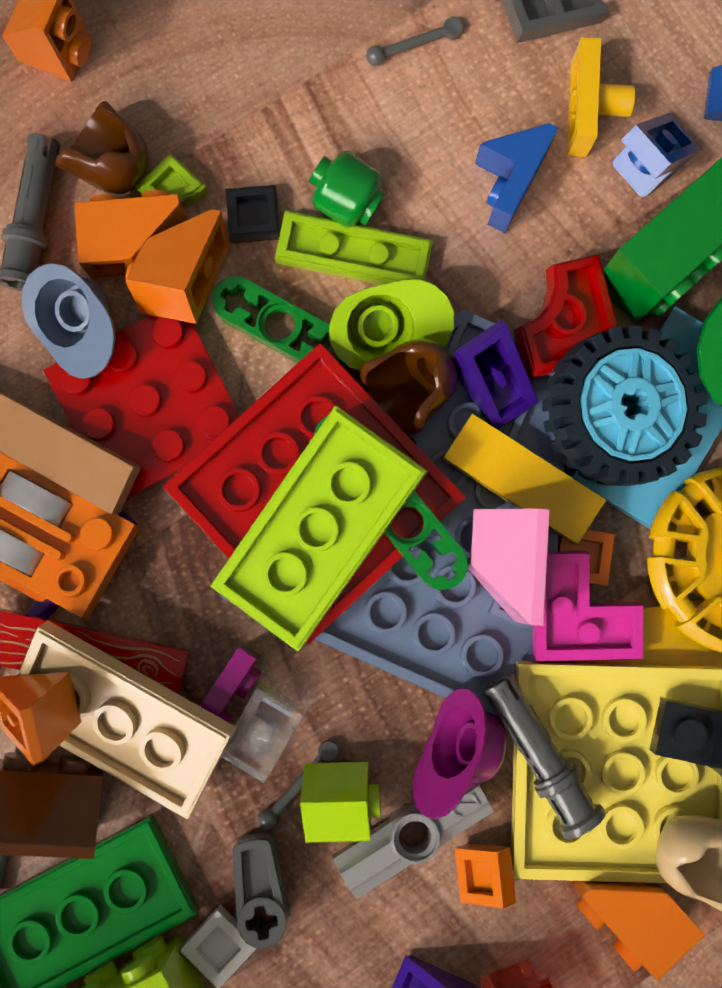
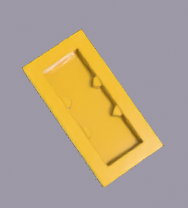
M581 37L571 61L567 139L568 157H587L597 138L598 115L630 117L633 111L635 101L634 85L600 83L601 38Z

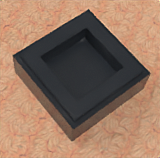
M276 185L226 189L228 228L231 243L279 240L280 223Z

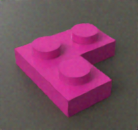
M585 550L547 551L543 626L532 625L533 658L536 661L643 659V605L639 602L590 603L589 553Z

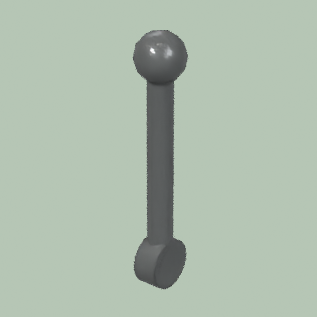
M449 17L446 19L443 27L383 48L378 45L371 46L366 53L367 61L373 66H379L386 57L446 37L449 40H456L462 35L463 22L458 17Z
M329 740L321 743L318 749L319 755L312 763H330L335 761L339 755L337 744ZM304 772L271 809H264L259 813L258 824L261 828L271 830L276 827L279 814L302 790Z

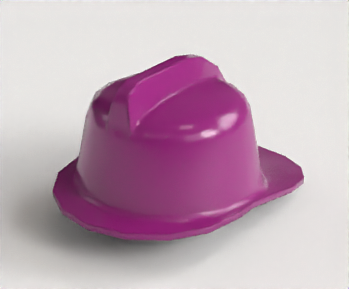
M457 689L444 700L435 719L432 733L419 759L414 774L412 793L415 806L422 816L431 819L447 816L458 806L468 787H474L478 783L493 778L500 770L505 758L506 728L499 716L485 711L480 697L472 690Z

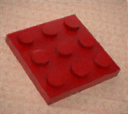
M149 315L115 333L114 353L107 367L94 377L81 379L69 375L58 363L43 369L74 430L141 466L126 501L175 476L240 416L193 323Z

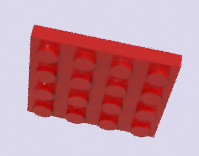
M321 343L162 486L229 559L314 437L318 423L330 414L334 406H337L428 470L414 491L439 521L445 518L466 498ZM409 507L401 508L392 521V528L402 538H414L422 531L423 519L415 509ZM384 533L306 642L307 645L402 558L401 554Z

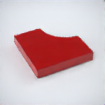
M599 254L553 264L545 269L547 291L542 308L530 322L513 330L520 357L529 380L555 373L552 369L561 358L566 356L565 352L584 339L599 332L619 327Z

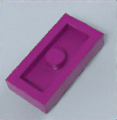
M245 645L238 647L200 707L229 723L232 716L227 714L225 710L236 694L245 699L262 673L254 667L261 656Z

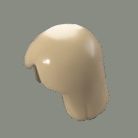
M700 815L674 816L664 825L657 842L655 858L661 876L681 894L701 900L722 911V820Z

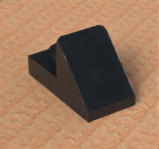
M661 697L649 750L658 756L709 766L722 776V710Z

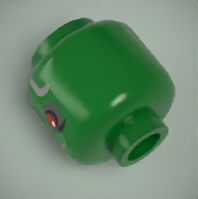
M348 150L340 152L333 161L324 156L308 181L316 187L312 195L313 206L330 219L347 228L357 225L358 222L366 226L387 191L381 188L383 183L382 173Z

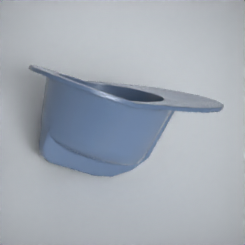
M50 263L37 267L28 275L22 289L21 307L26 323L59 366L69 375L81 379L97 376L107 367L114 353L116 338L107 296L99 285L89 278L81 277L68 266Z

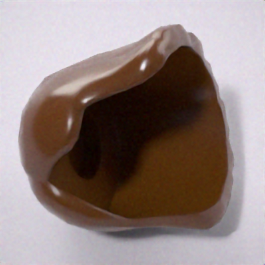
M103 101L97 106L75 142L69 148H65L59 153L55 165L59 169L72 173L98 190L122 195L129 192L141 180L148 167L149 151L136 128L124 120L107 101Z
M421 338L407 341L386 354L366 362L361 367L360 378L363 389L407 435H416L422 431L427 421L454 394L458 384L459 373L453 357L444 347L433 340Z

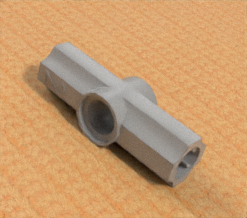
M478 784L474 787H468L458 806L447 816L438 819L422 816L415 803L397 808L391 814L390 819L371 830L370 841H354L333 854L332 858L349 890L358 899L411 864H420L428 861L436 854L439 846L494 811ZM411 821L424 823L426 825V834L420 843L406 845L399 840V833L406 823Z

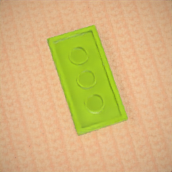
M334 406L210 587L296 651H300L428 470L341 408Z

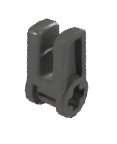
M253 832L239 837L232 851L237 928L240 937L246 944L254 948L266 949L274 946L282 938L290 914V904L273 832ZM258 906H265L267 915L273 916L270 925H263L262 918L254 916Z

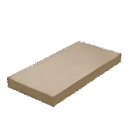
M48 620L37 628L18 675L70 672L81 723L59 746L188 819L200 800L236 727Z

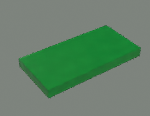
M153 814L97 843L94 859L68 858L0 894V988H60L198 914L200 910Z

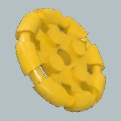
M722 466L692 475L684 480L685 487L679 492L672 491L664 499L650 527L648 538L654 540L653 556L647 558L651 586L661 608L670 609L677 618L675 626L687 637L706 648L722 652ZM698 503H703L710 514L701 517L694 507ZM676 541L687 543L686 560L674 559ZM691 591L695 596L705 599L696 608L687 597Z

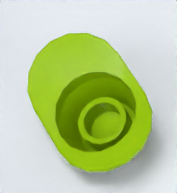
M404 279L365 288L345 297L335 308L329 324L330 343L340 360L348 367L361 371V367L366 362L380 357L410 340L429 339L444 347L448 343L454 329V310L445 293L435 284L421 279Z

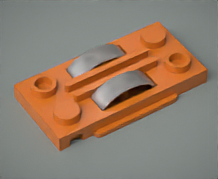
M0 452V581L38 602L50 600L78 617L88 620L140 527L116 514L106 512Z

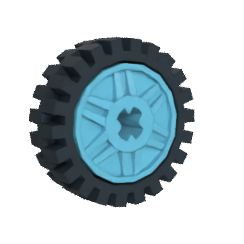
M620 326L599 332L571 347L565 352L566 356L561 358L552 369L555 371V374L547 379L544 390L550 392L549 397L542 400V411L549 412V420L543 422L545 432H553L555 440L550 442L555 453L563 452L565 458L562 462L569 469L580 470L578 475L582 478L597 480V484L606 486H633L650 483L677 471L676 466L685 464L692 456L688 449L699 445L702 435L695 431L697 428L706 426L707 414L699 413L698 407L708 404L706 392L696 393L695 385L702 383L699 377V371L689 373L687 369L694 363L688 352L677 355L676 351L680 344L672 338L660 340L662 332L654 329L642 331V326H628L624 328Z

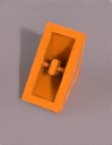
M70 672L0 676V723L2 730L32 765L44 761L81 723Z

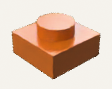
M587 530L578 545H573L559 536L558 551L585 550L589 553L590 584L608 586L615 534Z
M467 843L455 848L460 903L502 909L516 903L510 847Z

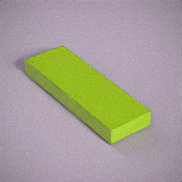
M285 210L275 254V262L280 265L378 285L404 279H421L425 281L433 240L360 225L347 228L334 220Z

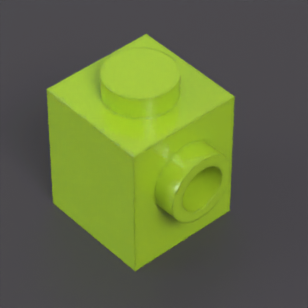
M368 762L305 763L300 799L305 843L371 840V818H381L380 784H370Z

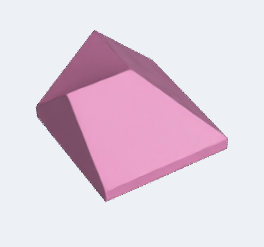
M474 509L471 561L468 563V569L514 622L543 626L549 509Z

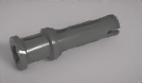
M43 134L28 135V145L13 221L7 224L6 228H3L1 239L5 242V248L0 268V285L17 291H22L28 275L39 267L41 252L47 250L49 243L47 234L43 232L54 176L55 161L61 145L56 139L51 138L49 145L45 146L47 136Z
M512 673L492 682L482 692L498 713L503 725L531 767L536 777L534 781L535 791L540 798H547L562 823L559 830L565 839L577 838L594 829L604 820L607 813L601 804H594L579 780L581 771L578 766L570 760L565 761L533 707L524 696Z

